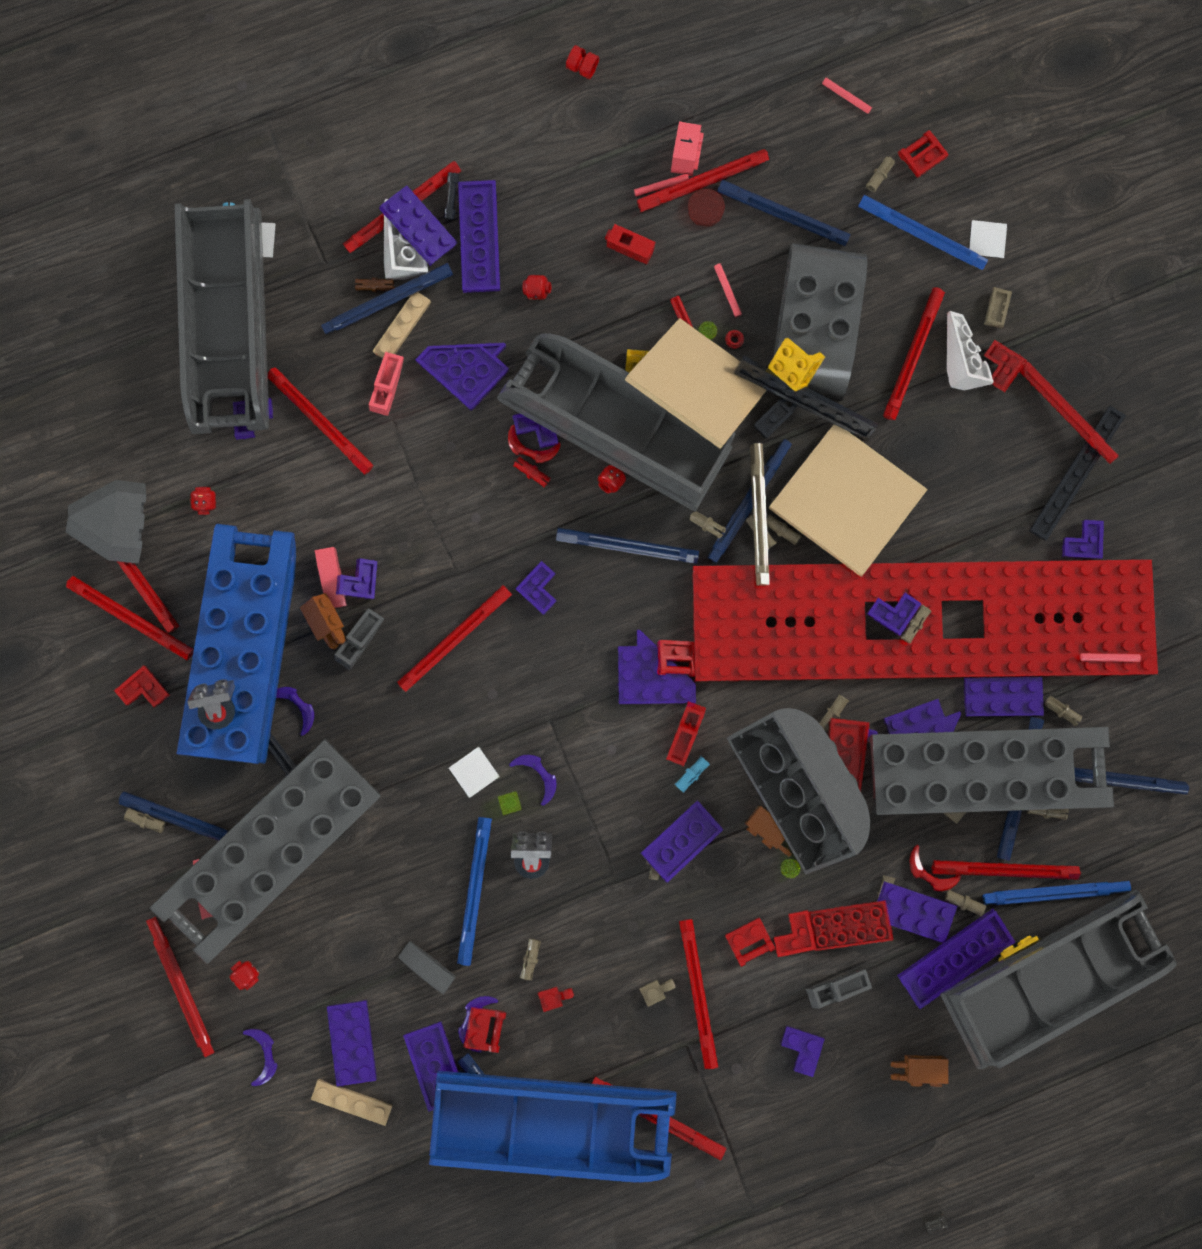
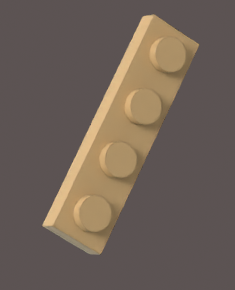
M419 292L411 295L374 348L373 353L382 359L385 352L396 354L431 301Z
M321 1079L317 1080L311 1098L313 1101L384 1126L387 1124L393 1106L392 1104L341 1086H336Z

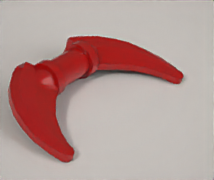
M512 425L508 432V443L515 455L524 454L529 456L536 463L549 461L560 449L561 443L558 442V444L548 450L534 451L522 445L518 440L515 425Z
M916 845L910 854L909 863L913 876L915 878H923L933 886L934 891L949 890L961 879L962 875H956L949 879H938L926 872L919 859V845Z

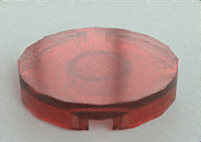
M700 189L690 197L688 214L697 225L712 226L723 217L725 210L724 200L715 190Z

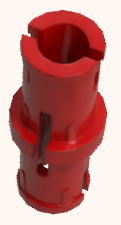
M521 456L517 459L519 463L515 461L513 467L526 474L528 479L532 478L543 488L547 486V483L542 479L548 483L551 480V477L539 471L536 465L532 466Z

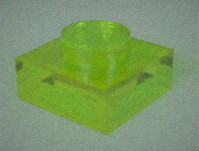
M517 791L498 796L503 815L522 810Z

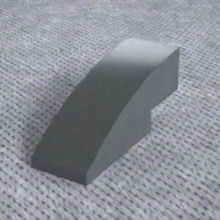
M368 608L346 636V641L335 653L334 660L351 670L378 631L384 618Z
M409 941L398 957L411 970L443 995L456 978V975L411 941Z
M866 969L807 988L806 992L812 1008L819 1009L867 991L872 986Z

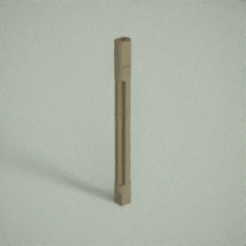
M754 443L750 446L756 586L769 585L763 444Z

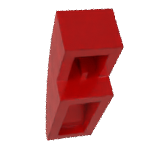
M687 702L666 760L682 766L685 765L704 717L705 707Z

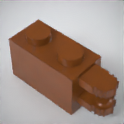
M326 593L312 597L300 607L317 641L324 639L329 648L334 650L339 644L342 645L346 641L341 629L344 625Z
M758 806L745 822L748 826L746 830L755 837L757 834L763 838L762 843L768 848L774 847L790 857L792 853L781 845L785 838L771 814L762 806Z
M905 1055V1061L891 1062V1067L905 1068V1074H891L892 1080L907 1081L911 1086H922V1083H930V1086L942 1087V1084H948V1059L945 1056Z

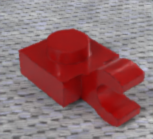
M555 986L539 991L538 995L543 1012L562 1007V1000L573 998V989L568 988L558 991V987Z

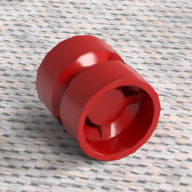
M575 45L568 56L566 68L575 73L579 71L581 76L590 80L598 66L599 56L591 52L586 54L585 49Z

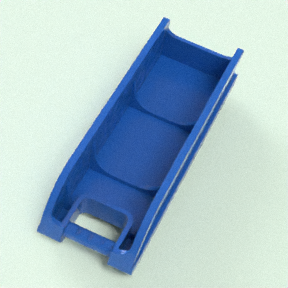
M215 525L177 754L265 764L295 579L296 544L294 533L274 530L271 536L238 532L237 527L232 525ZM236 544L270 547L268 563L266 565H253L234 562ZM222 679H227V681L233 680L235 689L231 700L235 706V715L232 722L222 729L206 727L198 717V707L189 709L187 701L192 690L200 684H207L208 686Z
M438 1071L429 1164L434 1166L623 1182L662 1180L670 1176L672 1154L667 1152L670 1116L675 1114L677 1092ZM638 1114L657 1115L655 1151L636 1149L633 1146L635 1121Z

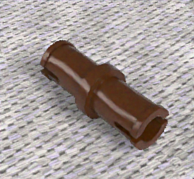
M372 277V279H355V283H357L355 285L356 291H372L377 293L378 291L394 289V286H392L394 285V279H377V277Z

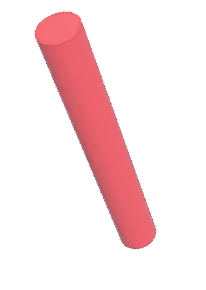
M828 78L824 79L822 83L824 86L869 114L872 109L871 106Z
M688 174L634 189V194L637 197L670 187L689 179Z
M717 264L714 266V269L734 316L737 318L742 313L721 264Z
M1081 653L1080 660L1140 662L1141 656L1140 654Z

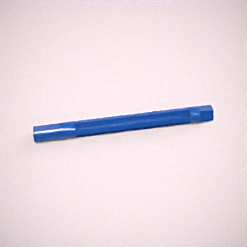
M866 195L863 196L858 206L981 270L984 269L988 259Z
M478 817L457 964L465 966L471 965L492 821L491 818Z
M1129 881L1098 882L997 891L983 894L982 898L985 905H1006L1107 896L1109 894L1130 892L1131 884Z

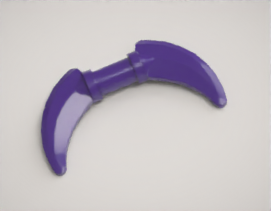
M277 688L276 698L289 699L302 712L303 729L301 736H304L311 729L314 722L312 705L304 703L298 697L295 688Z
M522 755L515 758L509 764L510 767L516 765L529 766L536 770L543 778L545 795L541 805L544 806L555 794L557 786L555 775H551L545 770L540 757Z
M480 996L471 1000L465 1006L467 1014L464 1023L458 1028V1034L463 1044L471 1007L482 1008L488 1004L497 1003L498 1000L496 998ZM470 1049V1050L475 1051V1052H481V1051H482V1050Z
M248 1029L243 1031V1034L254 1038L264 1051V1069L261 1075L251 1083L252 1086H259L268 1082L276 1072L277 1063L273 1060L271 1050L274 1041L262 1030Z

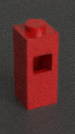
M614 224L612 230L609 229L605 236L608 248L646 265L655 249L656 242Z

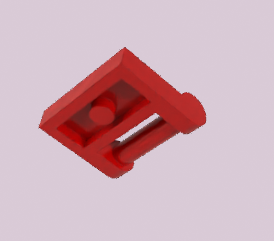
M929 130L923 134V137L906 149L902 148L898 151L901 160L906 162L917 178L945 160L949 155ZM924 144H930L929 147L913 158L910 155Z
M659 640L657 642L658 675L688 674L690 677H695L694 642ZM666 661L689 662V667L667 666Z
M760 917L725 934L740 967L745 966L746 962L768 951L776 950ZM764 939L766 944L741 955L740 950Z
M471 1007L464 1047L499 1053L500 1046L498 1044L506 1012ZM495 1017L491 1044L486 1043L490 1018Z

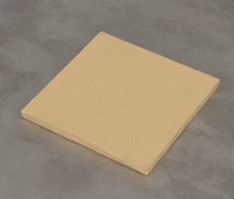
M680 318L625 378V381L720 449L767 391L734 374L740 361Z
M834 424L769 506V509L862 577L928 489L850 432Z

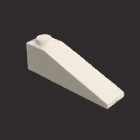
M384 215L385 279L406 280L427 273V262Z
M949 311L947 313V374L951 387L968 390L994 383L987 361H982L979 355L980 347L976 346L971 339L973 334L964 316Z

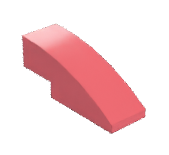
M385 352L369 402L370 411L388 416L398 385L404 360L403 356Z
M330 547L315 550L323 593L327 594L334 608L347 606L346 596L336 595L337 575H342L336 548Z

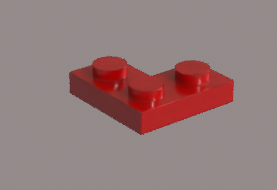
M996 340L993 341L984 355L999 365L992 375L994 382L992 385L1003 392L1008 389L1027 361Z
M147 666L141 667L114 690L128 706L142 694L153 707H157L170 696L169 692Z
M808 910L789 913L788 917L792 933L773 937L777 957L816 950Z

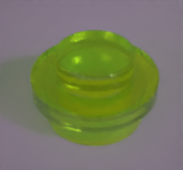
M706 321L700 325L699 332L712 340L717 335V326L713 322Z
M786 859L781 864V873L787 878H795L800 873V865L794 859Z

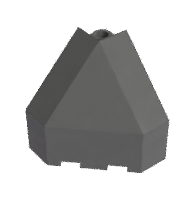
M114 480L68 505L66 533L109 561L139 564L142 550L141 534L144 528L145 514H143L144 503H146L145 484Z

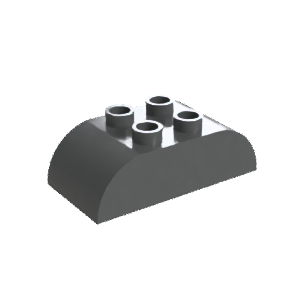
M791 243L773 357L785 338H789L808 355L822 353L825 358L806 387L826 398L842 401L849 384L855 357L867 275V255Z
M779 709L726 737L806 875L855 856L864 848L870 831V816L867 803L858 788L855 777L849 773L840 758L835 743L813 717L797 709Z

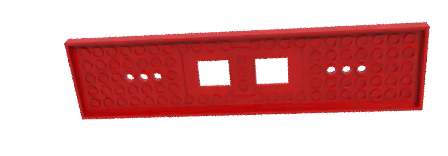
M1152 560L875 563L869 566L862 577L844 564L769 565V585L756 586L755 565L693 566L695 682L1158 674ZM907 593L919 601L921 605L931 610V613L923 623V628L916 633L911 644L902 639L866 640L865 602H875L877 598L884 602H898L902 595ZM983 600L984 638L943 639L942 601ZM1037 613L1043 616L1041 624L1036 623L1034 619ZM1056 613H1059L1062 616V622L1060 624L1054 621V615ZM1074 613L1081 615L1082 620L1080 623L1074 622ZM769 617L776 620V626L773 628H769L766 625V619ZM787 617H792L795 620L794 627L786 626L785 619ZM806 617L814 619L813 627H807L804 624ZM1080 654H1140L1141 660L1140 662L1081 661Z

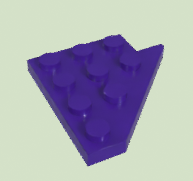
M505 343L428 346L415 359L421 367L470 411L510 371L497 358L507 347Z
M637 630V646H618L619 704H684L688 701L696 703V684L686 674L658 675V647L641 630ZM666 661L667 666H677L673 661Z
M935 699L883 718L888 734L953 732L961 712L944 716L939 700Z

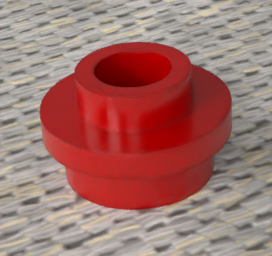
M738 330L729 331L725 337L726 345L732 349L740 348L744 342L743 334ZM731 338H737L738 342H732Z

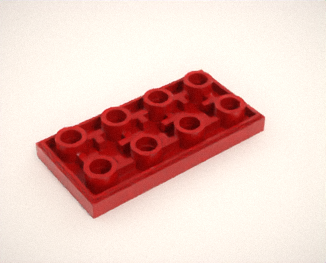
M886 900L808 912L816 946L815 951L894 940Z

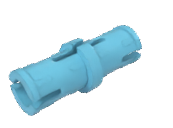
M701 756L690 769L687 768L685 770L686 773L675 785L684 793L695 780L699 779V775L710 764Z

